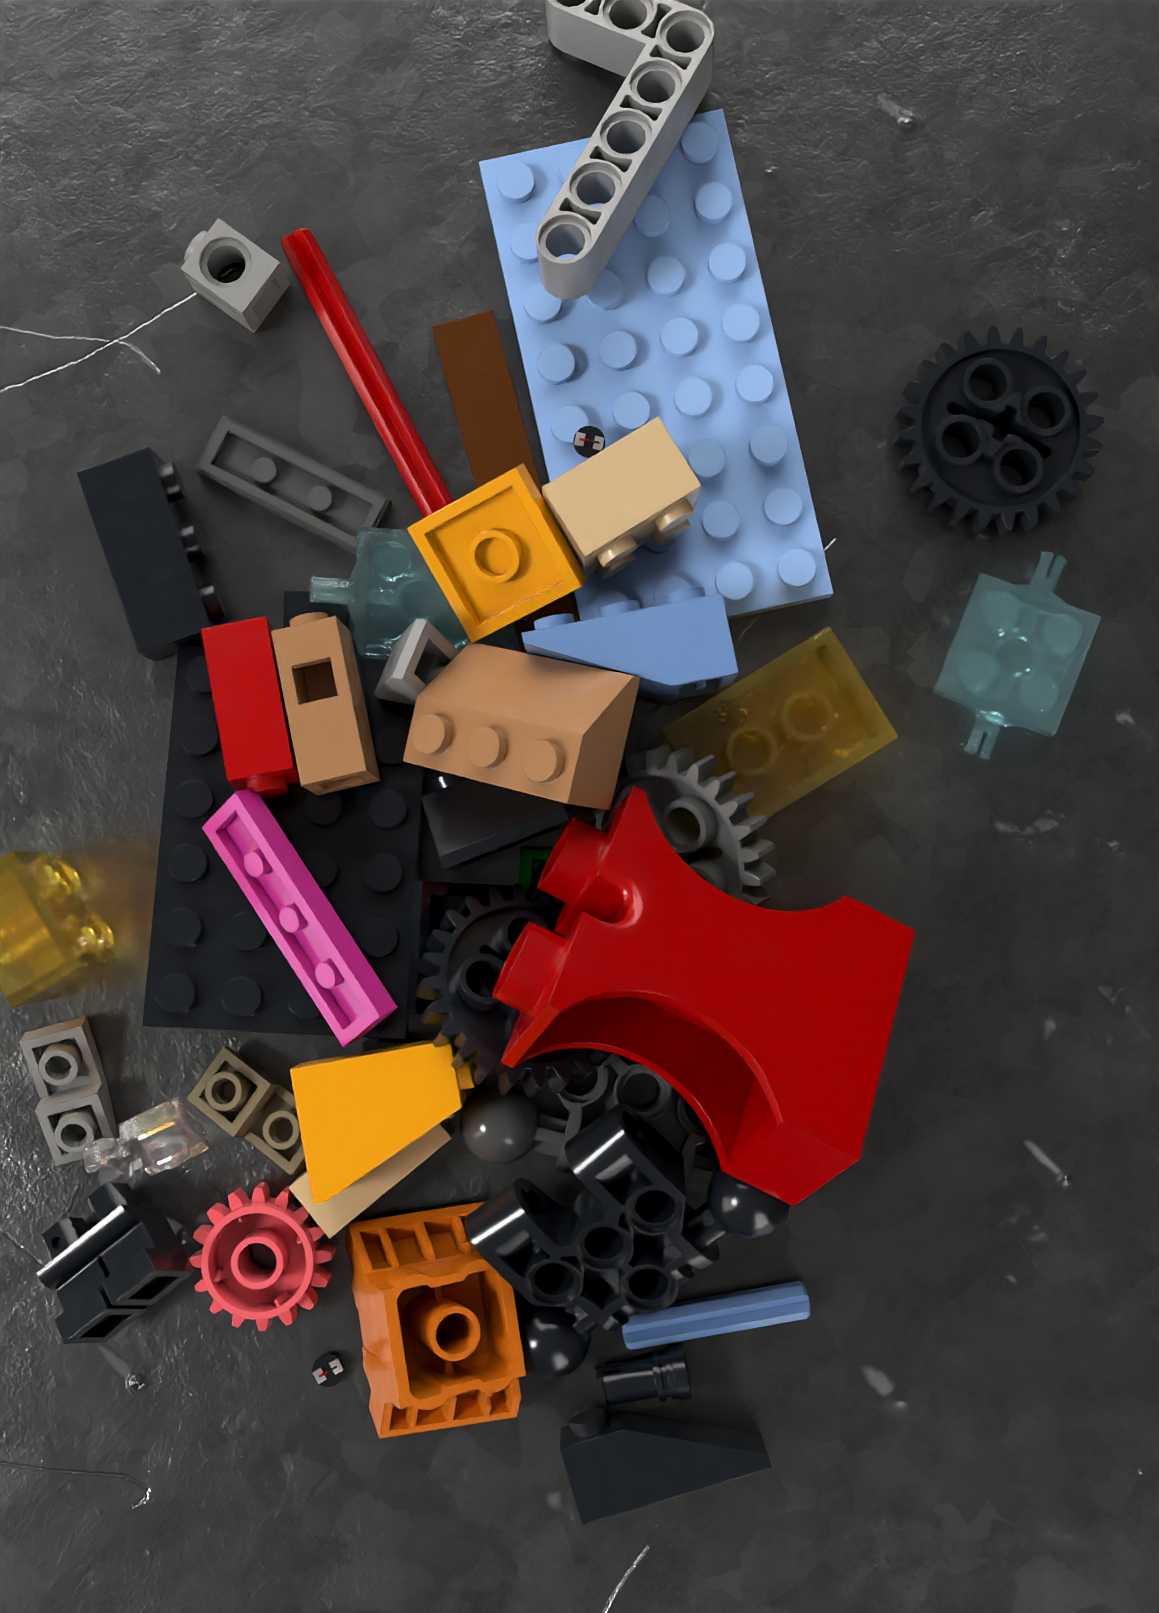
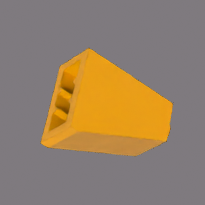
M436 1038L303 1062L290 1069L313 1204L327 1202L462 1108L466 1100L464 1090L475 1088L474 1073L471 1060L456 1069L451 1066L452 1060L458 1051L454 1043L435 1048L433 1042Z

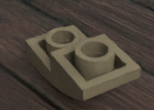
M223 1047L186 1099L231 1136L244 1137L289 1175H300L306 1167L293 1090L229 1047Z

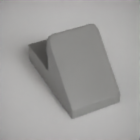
M416 618L397 639L374 695L379 699L415 706L417 696L455 658L459 651L428 620Z

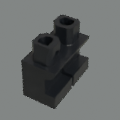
M104 1183L88 1196L87 1203L97 1222L90 1230H88L83 1218L68 1217L56 1222L42 1234L50 1262L36 1274L44 1286L57 1293L64 1313L55 1319V1323L64 1344L107 1342L148 1309L146 1305L155 1304L195 1272L161 1207L141 1206L139 1200L126 1183Z

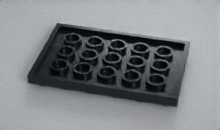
M185 645L179 647L142 1026L336 1037L202 829L204 824L237 790L227 781L204 646ZM359 654L371 715L368 721L381 781L322 795H316L302 787L300 782L287 784L288 792L262 800L398 1007L362 1038L408 1040L409 1014L406 1013L413 881H419L424 807L421 797L424 796L426 767L403 762L415 706L379 699L374 695L390 655Z

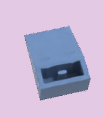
M703 587L687 588L669 593L665 596L666 604L640 609L639 601L636 600L609 604L599 609L601 617L574 622L573 614L569 613L547 616L534 621L535 630L522 633L527 654L640 677L637 694L666 703L728 691L739 673L723 595L719 593L706 596Z

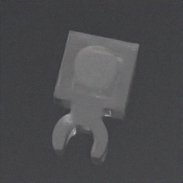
M176 1097L118 1124L120 1137L98 1139L82 1149L85 1170L91 1173L99 1169L102 1186L108 1182L125 1183L131 1177L133 1171L142 1167L151 1176L165 1169L177 1167L185 1160L209 1150L203 1126Z

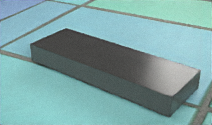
M225 415L222 416L194 469L198 475L365 559L393 505L391 500Z

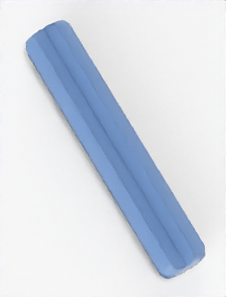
M794 1281L676 1302L659 1312L634 1314L629 1318V1322L622 1326V1332L626 1347L634 1350L803 1320L810 1316L811 1307L808 1291L804 1283Z

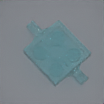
M361 526L357 531L356 565L350 578L311 577V603L348 605V611L354 625V641L357 644L359 658L388 660L397 639L416 618L428 620L459 652L471 642L408 530ZM528 615L520 619L528 620ZM483 638L475 641L474 643L482 644Z
M1041 552L1040 560L1030 585H1014L984 573H980L977 577L932 692L961 703L973 715L978 717L967 746L964 748V751L971 755L977 753L985 733L986 736L977 757L990 760L991 752L1002 726H1022L1051 738L1057 733L1101 620V616L1068 605L1054 594L1063 568L1067 564V560L1060 555L1054 560L1049 575L1046 577L1054 553Z

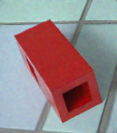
M266 616L201 629L227 781L237 791L252 787L253 792L258 793L262 799L285 794L288 792L287 784L300 782L271 631L274 629Z

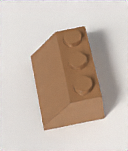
M469 642L417 696L403 762L566 804L610 811L640 677Z

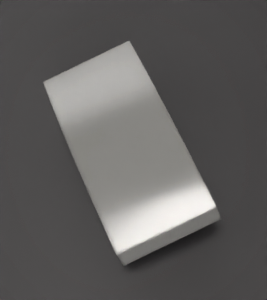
M87 1017L25 1032L19 1043L40 1097L35 1112L55 1165L59 1166L118 1150L120 1142L113 1106Z

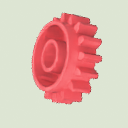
M260 1182L254 1188L252 1199L250 1200L241 1187L237 1188L228 1195L230 1209L217 1202L206 1213L215 1226L201 1225L194 1232L193 1238L204 1245L202 1250L197 1251L189 1258L191 1265L201 1268L203 1278L194 1286L196 1292L208 1291L214 1299L209 1310L215 1314L225 1309L233 1314L232 1326L237 1328L245 1319L256 1320L259 1331H266L275 1316H279L286 1326L292 1324L298 1315L296 1303L307 1310H311L319 1299L312 1286L326 1287L331 1279L332 1273L319 1265L333 1258L336 1253V1246L320 1244L319 1239L325 1234L317 1223H312L308 1217L310 1214L303 1205L298 1208L292 1204L293 1193L288 1188V1185L277 1198L271 1197L268 1183ZM262 1243L270 1247L276 1256V1268H260L257 1263L254 1264L253 1258H250L251 1252L249 1247L251 1244Z

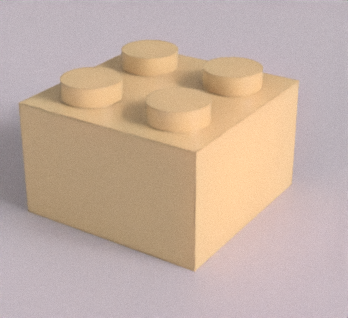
M658 416L543 486L542 494L547 507L585 576L589 578L598 572L602 579H607L629 566L636 559L632 553L636 548L651 539H654L658 546L663 545L690 527L691 524L687 518L695 512L694 509L701 484Z

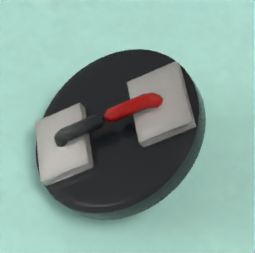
M584 426L574 436V448L582 457L590 458L604 449V434L597 427Z
M333 1354L320 1356L312 1368L315 1381L324 1387L337 1385L342 1380L345 1371L342 1360Z

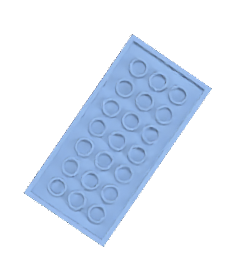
M723 109L692 116L595 286L588 294L578 299L564 300L556 298L546 291L541 282L535 235L539 224L590 138L480 161L481 178L549 482L589 459L579 455L574 448V436L580 428L594 426L600 429L605 437V449L659 416L701 484L694 509L695 512L687 518L691 524L688 529L660 546L656 544L654 539H651L632 552L636 559L629 566L607 579H602L597 572L587 578L588 581L582 587L573 591L580 621L601 617L599 611L601 607L622 601H639L640 609L666 604L665 596L667 594L694 587H703L706 596L722 593L728 620L831 597L833 589ZM603 203L591 204V206L603 205ZM564 254L557 258L566 259L572 258L576 255Z

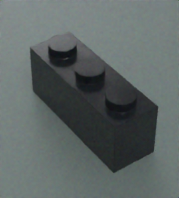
M150 447L76 472L138 654L152 661H157L177 654L179 647L203 645L201 629L220 625L219 619L227 617V611L215 581L206 583L198 560L207 557L206 549L196 524L193 521L185 524L178 501L186 498V491L173 462L165 464Z

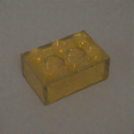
M830 626L665 726L659 733L664 744L668 743L672 752L685 746H691L695 762L709 755L714 756L716 764L714 775L718 778L734 771L737 775L732 791L736 796L751 791L755 795L752 802L746 808L749 816L759 815L766 816V818H769L898 738L897 733Z

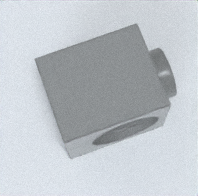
M219 218L208 232L202 231L193 238L185 252V263L180 268L197 293L253 333H255L290 286L289 279L278 260ZM233 263L245 265L243 274L236 281L230 283L218 281L221 270L227 265Z

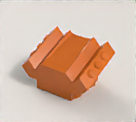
M485 1202L350 1222L347 1224L345 1247L353 1267L351 1289L360 1320L363 1341L362 1365L371 1388L369 1409L379 1439L517 1417L521 1401L519 1377L526 1376L513 1286L479 1254L470 1241L466 1230L465 1221L467 1216Z

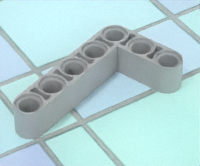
M545 0L548 35L556 48L626 77L539 224L535 235L541 282L546 291L556 298L564 300L578 299L588 294L595 286L711 85L714 76V27L709 17L698 9L675 0ZM603 203L600 206H591V204ZM564 254L576 255L572 258L566 259L557 258Z

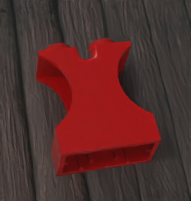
M636 786L631 788L601 830L575 816L572 817L556 842L537 886L538 889L565 902L554 928L555 932L563 936L561 937L529 921L512 947L492 993L493 998L521 1011L501 1063L514 1068L537 1055L569 1048H590L608 1051L636 1061L665 1079L691 1105L712 1140L723 1172L792 1206L797 1205L860 1159L915 930L847 895L833 903L811 910L779 911L745 903L724 893L700 877L675 852L654 818L646 792Z

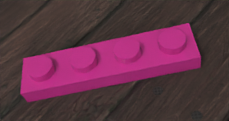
M252 787L235 792L204 824L202 829L337 1039L345 1047L362 1038L398 1007L260 795L254 793Z

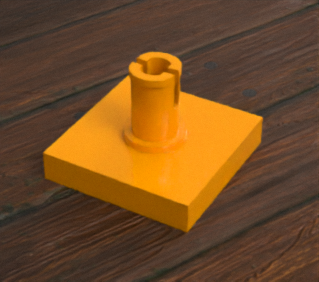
M524 463L407 528L472 643L582 587L588 581Z

